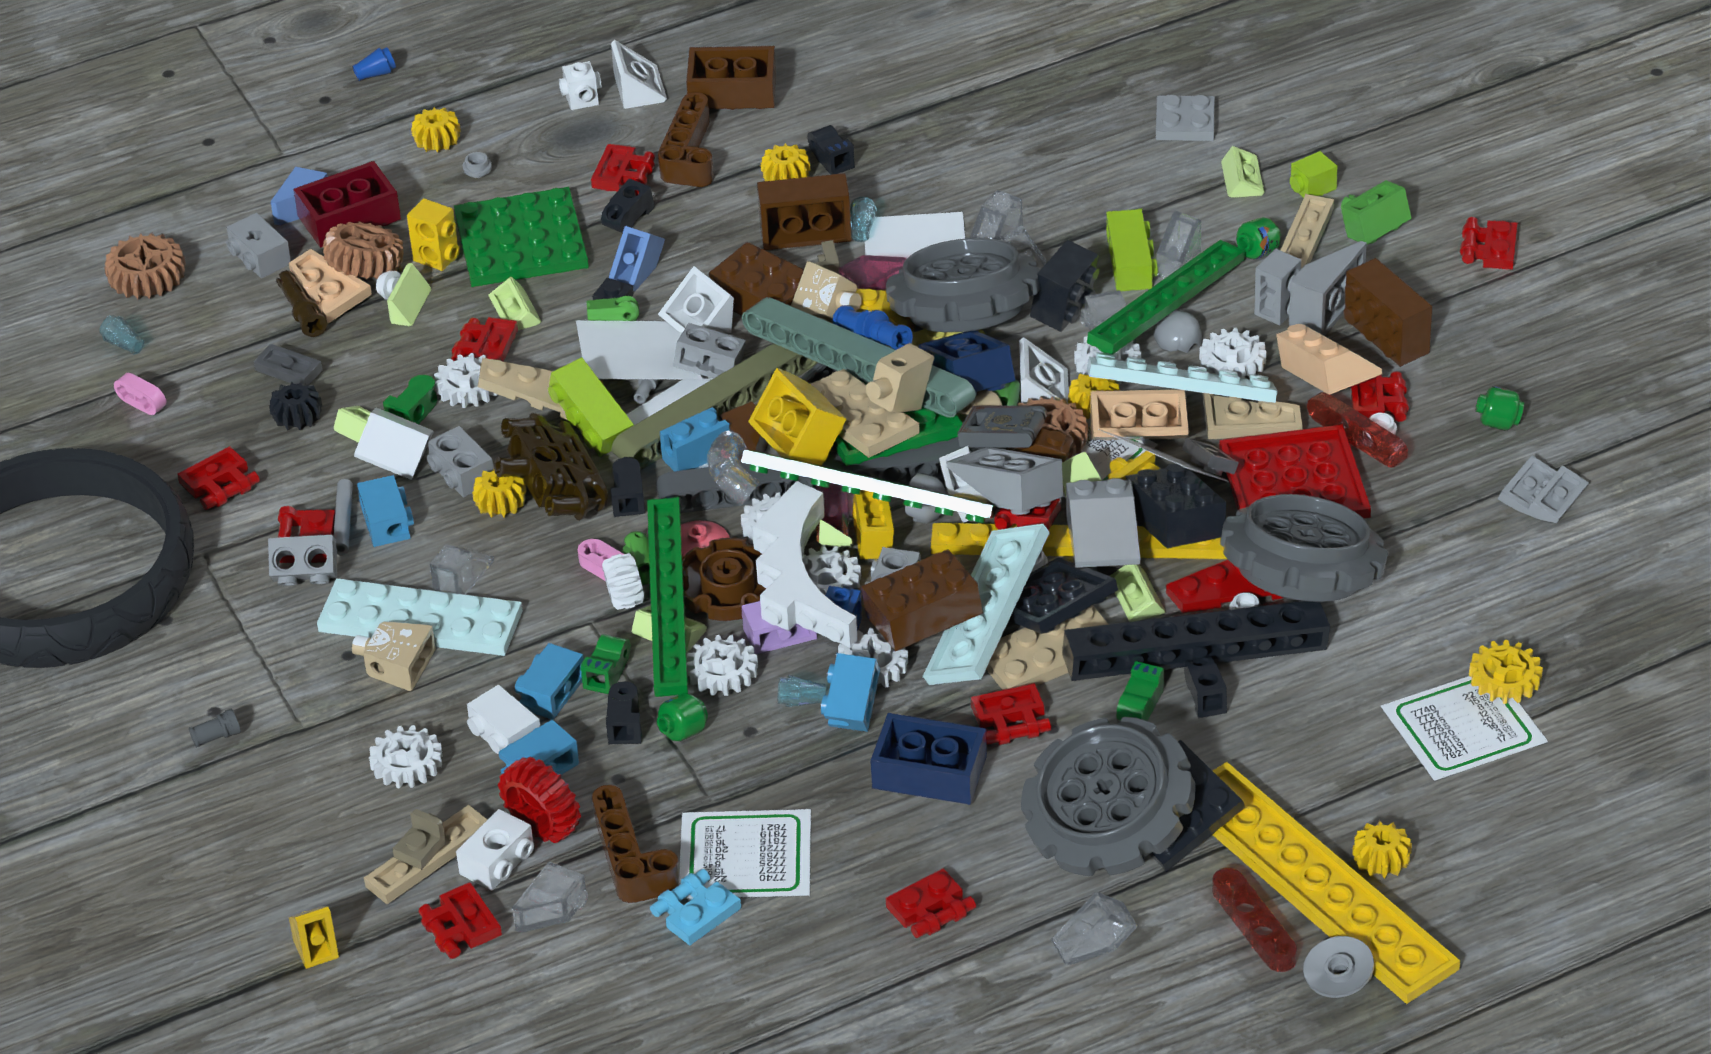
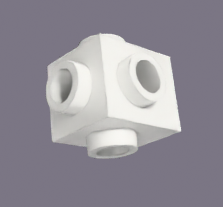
M590 61L563 66V78L559 79V86L562 96L566 95L570 109L575 110L599 105L597 89L602 88L599 72L593 71Z

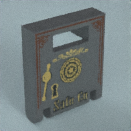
M973 406L957 433L959 447H1030L1033 439H1036L1044 424L1047 411L1043 406Z

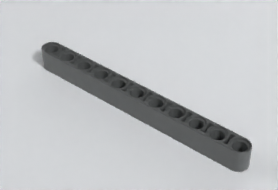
M958 437L949 441H941L922 446L918 449H910L888 457H879L845 466L836 451L829 452L828 458L822 466L904 485H909L911 479L917 473L933 476L940 481H945L939 458L964 447H959ZM969 447V449H970L971 452H974V451H977V450H980V449L985 448V447H981V448H970V447ZM738 463L667 472L659 476L656 486L658 499L679 497L680 513L751 505L754 498L762 501L763 494H767L770 498L775 497L776 493H780L782 496L796 480L780 477L781 471L769 468L768 474L749 470L750 464ZM799 476L798 482L823 492V496L848 493L841 491L842 485L830 482L829 488L810 484L812 478Z

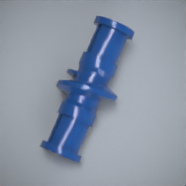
M842 305L833 315V324L880 344L888 345L892 349L897 350L906 344L912 343L913 334L911 329L906 325L896 326L889 322V317L883 311L874 310L871 312L865 310L863 312H856L851 306Z

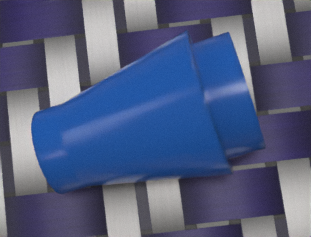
M379 47L359 63L353 65L352 68L358 81L366 78L389 74L392 69L396 68V64L387 47L380 49Z

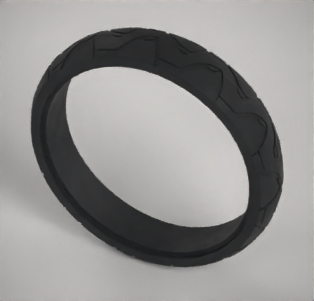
M87 448L42 450L22 454L10 460L6 459L0 462V514L15 507L47 498L75 495L98 496L119 500L142 510L151 516L166 534L162 550L150 570L134 586L110 601L63 617L37 620L0 617V664L14 667L23 666L24 668H48L65 666V664L73 665L88 661L89 659L99 658L125 647L131 641L137 640L168 614L180 597L190 575L194 556V535L191 521L180 497L159 475L131 458L103 450Z

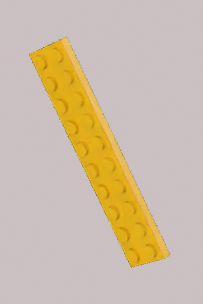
M1226 762L1212 770L1245 804V808L1212 835L1330 938L1349 936L1365 943L1374 958L1373 975L1402 1001L1408 1004L1460 969V960L1232 765Z

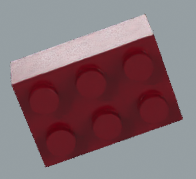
M375 161L293 189L297 216L320 248L324 245L326 233L330 231V228L337 227V224L346 225L347 222L358 223L360 221L363 224L371 223V225L386 226L401 220L397 191Z

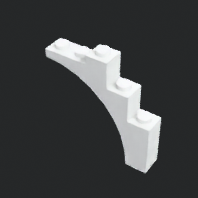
M796 481L752 525L754 549L762 553L756 560L758 584L766 588L760 595L761 616L768 623L787 631L795 624H799L805 629L812 630L834 642L851 648L858 640L856 616L835 605L819 591L808 576L802 561L808 539L812 531L819 524L820 519L822 520L824 517L823 492Z

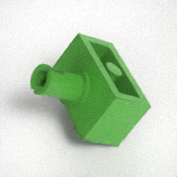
M1387 180L1358 197L1349 194L1348 197H1344L1341 204L1347 237L1357 242L1363 241L1367 244H1372L1379 237L1398 229L1403 223L1412 219L1405 188Z

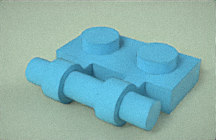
M705 869L685 876L681 879L679 886L672 891H664L658 896V901L650 906V911L655 917H659L665 912L670 914L666 918V927L689 946L741 909L740 898L719 882H715L708 888L703 886V884L710 880V876ZM688 895H691L693 897V899L687 902L685 905L680 903V901Z

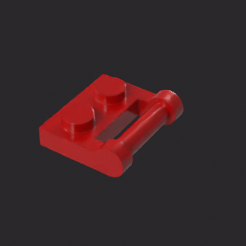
M283 506L279 509L278 521L280 523L278 538L291 537L292 526H301L299 536H334L335 510H296L291 506ZM317 554L312 558L311 563L326 562L327 555ZM286 555L280 560V563H294L295 557Z

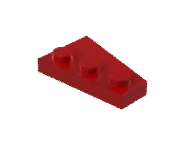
M1228 559L1166 584V594L1182 613L1221 608L1223 603L1232 602L1233 598L1240 593H1251L1257 598L1271 596L1272 600L1283 599V597L1262 590L1249 582L1241 574L1239 568Z

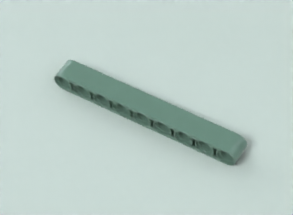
M769 297L763 298L742 315L743 325L751 334L837 371L845 369L858 380L865 383L873 381L878 361L896 351ZM932 365L922 407L945 417H954L975 400V390L966 379Z

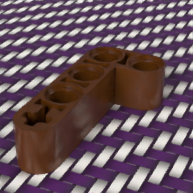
M692 92L683 97L658 151L660 178L664 182L704 187L711 184L714 180L712 153L707 149L699 148L710 123L708 98L703 93Z
M603 785L594 790L592 801L595 821L619 899L627 903H636L658 898L664 891H672L679 886L681 878L676 853L667 849L640 853L620 788L614 785Z

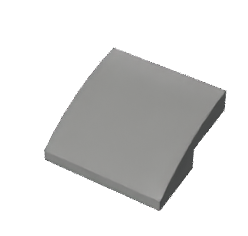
M1532 455L1501 491L1498 500L1536 519L1557 523L1588 486L1589 482L1563 465L1558 471H1555Z

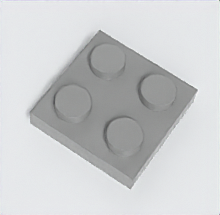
M1157 96L1156 140L1214 141L1215 96Z

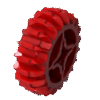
M531 756L527 759L522 757L507 767L499 777V796L505 801L503 806L509 810L512 816L530 824L532 834L535 837H540L544 842L550 840L553 843H558L569 836L575 830V827L579 825V819L582 816L579 811L580 805L575 801L576 794L570 791L569 783H565L561 778V774L555 773L552 766H545L542 760L536 761Z

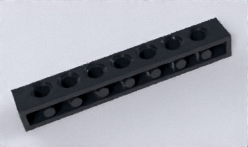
M1300 601L1067 629L1064 630L1062 656L1071 681L1131 674L1135 661L1167 670L1183 668L1184 661H1196L1206 657H1212L1216 664L1327 650L1330 624L1321 602Z

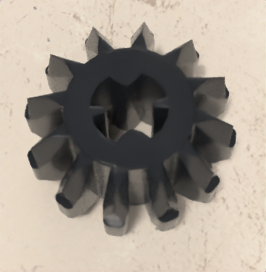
M291 381L290 385H280L279 390L272 392L269 405L270 414L277 426H285L287 431L293 427H297L299 430L302 426L312 427L313 421L320 420V413L322 411V401L314 385L307 386L304 381L299 384H294Z

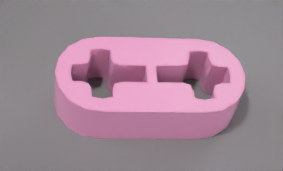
M125 373L114 382L115 392L121 400L149 415H155L166 406V398L162 391L134 374Z
M598 539L585 540L580 543L577 549L580 565L604 581L603 561L612 558L611 556L624 555Z

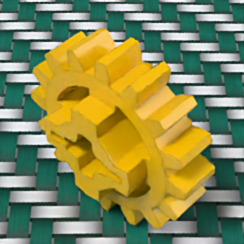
M1504 640L1503 645L1498 646L1495 641H1491L1489 649L1481 645L1479 647V654L1473 653L1469 667V676L1472 677L1471 686H1479V695L1489 693V701L1493 702L1497 697H1500L1503 704H1507L1508 698H1513L1514 701L1520 703L1521 695L1531 698L1533 690L1539 689L1543 667H1540V657H1532L1533 649L1531 648L1525 651L1521 650L1522 643L1520 642L1515 644V646H1510L1509 641Z

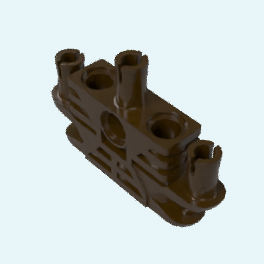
M531 413L528 418H504L502 420L501 432L504 438H510L507 451L511 458H496L494 471L497 477H522L538 507H545L548 516L574 515L576 520L580 521L586 517L588 511L592 509L601 511L605 508L608 496L607 488L581 440L568 422L561 421L559 426L556 427L548 423L542 415Z

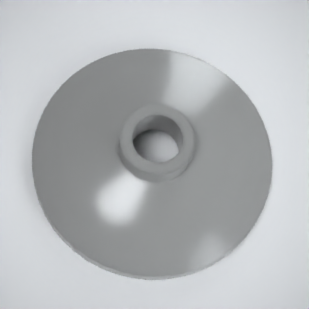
M1349 936L1331 937L1321 941L1310 950L1304 961V977L1309 987L1322 996L1331 998L1349 996L1361 990L1371 979L1374 971V958L1368 946L1356 938Z

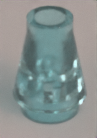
M858 197L850 204L852 238L857 242H865L869 239L877 214V208L869 198Z
M110 315L100 326V334L105 342L127 350L133 355L138 354L144 347V340L137 335L122 316Z
M788 675L787 678L779 677L777 703L785 704V707L822 703V698L826 695V684L812 682L792 675Z

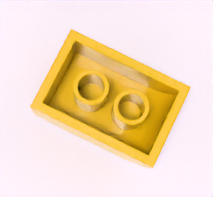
M776 368L748 422L781 457L822 466L827 460L829 451L837 436L842 432L846 418L814 386L794 374Z

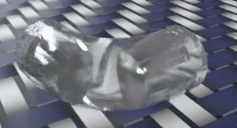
M724 431L712 442L707 454L709 473L717 486L728 497L742 506L760 484V481L748 473L739 462L745 450V443L741 436L733 431Z

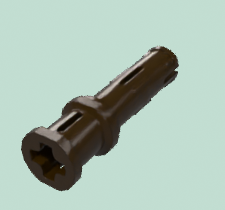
M288 270L282 271L279 274L280 278L276 279V283L293 307L292 316L295 321L301 323L300 328L304 335L310 337L321 335L327 327L326 318L318 313L319 308L316 302L307 298L294 274Z

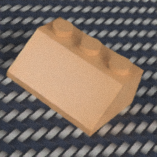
M1303 324L1291 325L1286 331L1276 334L1282 368L1329 395L1382 374L1380 367Z
M1185 390L1091 391V439L1121 440L1103 431L1135 440L1186 438L1188 436Z

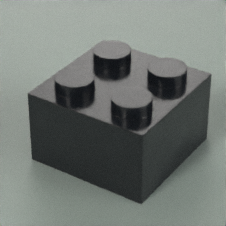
M1067 240L1037 273L1041 288L1037 294L1033 295L1030 317L1059 332H1062L1069 323L1073 324L1083 306H1089L1094 298L1095 290H1093V284L1099 274V269L1097 268L1099 255Z

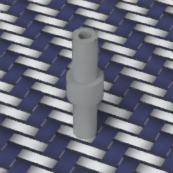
M639 379V387L634 395V400L637 403H644L650 391L655 389L659 379Z

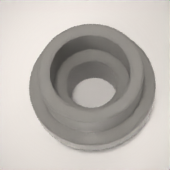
M482 152L468 154L463 162L464 173L473 178H481L492 169L490 159Z

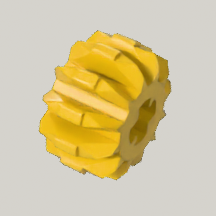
M434 107L429 111L423 109L422 114L415 115L411 132L418 148H424L426 152L436 150L438 153L440 149L449 150L450 145L457 144L461 129L455 112H448L446 108L437 110Z
M786 143L784 146L774 145L773 149L765 150V155L760 163L765 181L809 176L810 161L808 160L806 150L799 149L798 145L787 146Z
M1079 374L1078 379L1071 380L1068 403H1075L1076 408L1083 411V415L1087 420L1090 418L1091 391H1120L1119 384H1116L1115 380Z
M493 469L491 472L483 471L481 477L475 478L472 494L473 501L478 506L480 513H489L491 518L497 514L505 517L506 513L516 514L517 508L524 506L526 485L521 477H497Z
M1379 820L1376 826L1366 823L1363 830L1357 831L1354 838L1352 855L1354 860L1357 861L1359 870H1368L1370 877L1376 873L1381 874L1385 879L1388 873L1398 876L1401 869L1407 868L1410 862L1412 843H1410V838H1407L1405 829H1396L1394 822L1389 825H1383Z

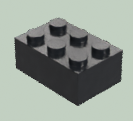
M1170 464L1164 469L1140 470L1138 474L1126 476V480H1131L1136 520L1166 548L1221 538L1223 524L1226 520V501L1188 468L1178 464Z

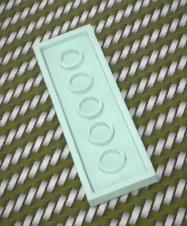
M1100 352L1096 353V357L1089 356L1087 370L1089 377L1276 403L1277 389L1273 382L1268 381L1269 377L1250 374V379L1237 376V372L1219 370V375L1210 374L1207 372V368L1199 366H1189L1188 370L1176 368V364L1171 362L1158 361L1157 366L1147 365L1145 363L1146 360L1142 358L1127 357L1126 362L1114 359L1115 355Z
M1044 524L994 530L991 532L971 574L978 583L983 614L944 630L923 675V678L929 685L979 680L982 678L1050 533Z
M336 578L317 621L318 632L354 637L361 635L372 638L379 624L384 621L430 625L433 627L435 647L505 656L523 610L522 602Z

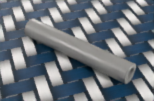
M341 479L337 483L333 537L336 539L338 555H344L349 550L353 483L348 479Z

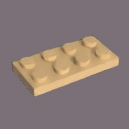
M845 369L810 383L846 418L839 436L868 458L919 434V423L904 412H889L871 402L866 393V385Z
M1091 605L1084 609L1079 616L1065 620L1049 633L1040 634L1028 628H1023L1000 638L986 670L1002 690L1033 683L1038 686L1068 673L1062 656L1064 630L1109 624L1096 608Z

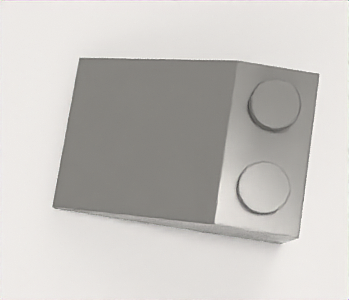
M1357 242L1308 263L1297 275L1294 274L1288 283L1290 302L1287 307L1289 326L1303 324L1323 336L1330 331L1344 314L1346 271L1366 262V242Z
M985 447L947 461L948 469L995 506L1010 509L1012 514L1030 513L1031 508L1049 506L1051 501L1063 497L1062 459Z
M1113 478L1108 481L1079 480L1066 483V516L1075 568L1140 564L1131 480Z

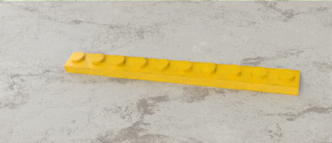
M933 523L931 554L949 549L953 555H981L991 532L998 529L995 527V524ZM1012 524L1009 528H1015L1017 524ZM1052 525L1042 549L1045 556L1074 557L1068 525ZM1137 526L1140 558L1227 559L1223 554L1224 547L1220 545L1221 538L1166 548L1143 526Z

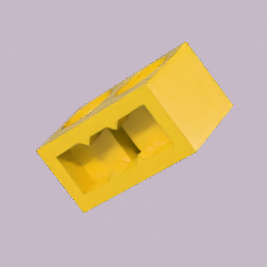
M423 198L407 214L413 261L443 271L459 255L453 208Z
M862 489L860 495L854 494L852 511L859 559H878L882 547L892 548L894 528L888 501L872 498L873 492Z

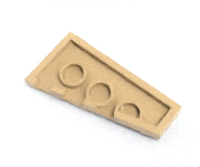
M482 358L477 387L512 400L520 397L527 400L531 407L539 410L547 407L561 412L560 417L567 420L563 408L559 403H555L548 393L550 376L553 371Z

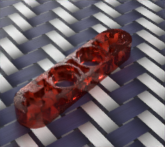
M1320 392L1308 400L1307 410L1315 422L1323 427L1343 424L1349 443L1385 466L1394 468L1407 459L1408 449L1402 439L1334 396ZM1342 417L1347 421L1349 428L1343 422ZM1365 431L1370 435L1373 443L1368 439Z
M1222 868L1216 871L1212 880V893L1264 963L1276 972H1286L1294 968L1297 960V946L1242 873L1233 868ZM1230 886H1234V894H1233V895H1232L1233 890L1230 888ZM1240 904H1250L1254 907V910L1242 912L1236 907ZM1258 927H1267L1272 930V933L1259 935L1254 930ZM1275 944H1276V949H1277V951L1279 952V953H1276V954H1275Z

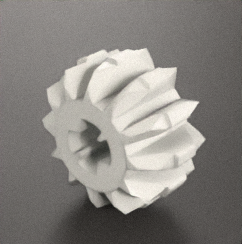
M628 553L611 556L612 558L605 559L602 569L613 606L619 610L633 608L635 605L643 603V586L634 557Z

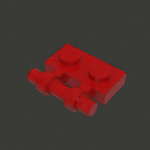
M607 144L591 178L592 188L617 192L628 179L646 185L647 175L651 174L655 167V154L647 151L644 156L636 155L635 147ZM635 190V195L637 196L639 191Z
M1469 217L1462 228V237L1464 238L1460 245L1462 261L1466 264H1471L1474 259L1483 260V268L1513 270L1517 223L1487 220V228H1482L1478 225L1477 218ZM1477 242L1485 243V245H1480Z
M488 317L485 325H481L477 318H470L460 331V340L452 348L451 359L456 361L457 356L460 354L464 358L473 353L474 358L477 359L481 355H485L487 359L504 362L518 332L517 321Z
M1393 372L1390 377H1382L1381 374L1350 387L1353 420L1368 421L1373 414L1385 413V411H1391L1397 422H1402L1406 419V413L1409 410L1408 400L1404 397L1407 392V385L1400 372ZM1383 393H1389L1391 396H1384Z
M230 446L177 473L179 483L195 499L206 493L208 494L200 499L201 505L205 510L213 506L220 507L226 504L228 498L238 493L243 495L251 490V486L260 482L259 476L255 471L244 475L248 471L247 462ZM228 481H231V482H232V483H230V484H228V485H226V486H224V487H222V488L220 487L221 485L227 483Z
M1061 498L1051 501L1049 506L1031 508L1030 513L1022 515L1012 514L1010 509L1000 508L994 518L995 527L1001 530L1011 527L1012 524H1017V527L1044 524L1049 531L1061 510Z
M1035 683L971 697V708L979 727H994V730L986 731V745L998 743L999 745L1009 744L1011 739L1025 736L1028 739L1039 737V733L1051 731L1049 718L1040 720L1035 718L1044 715V704ZM1020 720L1023 721L1022 724H1017L1008 727L1006 725L1007 723L1016 722Z
M944 868L885 898L886 908L904 928L911 926V932L915 938L925 934L931 936L940 931V926L952 920L957 922L965 918L967 912L976 908V903L971 896L963 899V889Z
M471 882L439 895L440 907L432 909L429 904H424L418 910L422 917V925L427 932L433 933L436 946L441 952L446 953L450 959H455L460 955L461 950L457 944L465 940L470 949L502 935L500 924ZM451 920L455 926L446 929L444 923Z

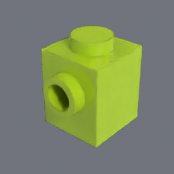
M1321 151L1291 163V188L1303 198L1305 194L1320 197L1336 190L1337 165Z

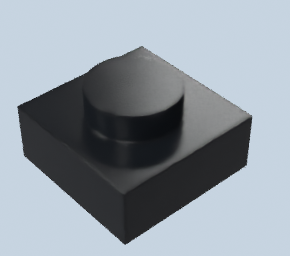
M606 278L592 295L593 300L623 296L632 297L634 295L633 285Z

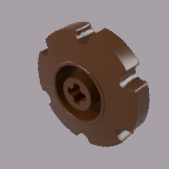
M740 538L715 539L709 541L708 547H694L682 558L684 606L694 614L699 612L708 613V619L733 621L742 619L741 606L760 601V595L766 590L765 587L758 584L756 560L762 553L755 550L754 546H748L746 539Z

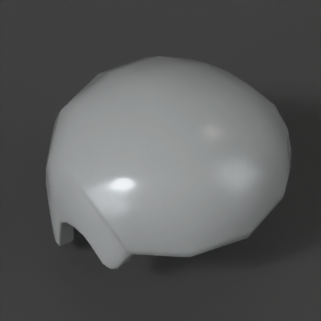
M1176 310L1157 322L1154 338L1163 350L1170 352L1179 350L1188 353L1193 344L1201 345L1202 331L1199 322L1191 313Z
M917 473L909 486L946 494L942 482L933 476ZM923 503L922 509L905 506L906 514L914 517L913 521L928 524L936 521L941 515L934 512L935 506Z

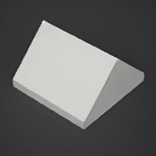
M614 40L611 43L613 70L623 108L664 102L667 97L657 65Z
M693 266L658 315L681 334L688 323L729 334L732 330L734 297Z
M1023 337L1019 340L1021 403L1027 404L1028 398L1035 401L1039 400L1040 396L1043 399H1050L1053 396L1057 401L1065 398L1067 404H1069L1068 369Z
M376 407L370 413L354 457L412 480L427 448V441L431 439L434 431Z

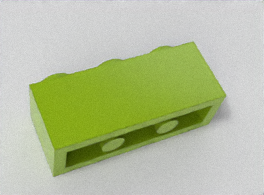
M1142 209L1106 212V236L1116 292L1151 289L1152 277L1158 276L1156 258L1151 259V257H1154V245L1152 239L1147 240L1150 238L1149 221H1144Z
M582 357L551 372L548 387L551 399L555 403L560 404L565 411L569 423L572 426L576 425L582 433L586 445L591 449L593 448L599 457L611 452L612 444L616 437L634 426L632 421Z

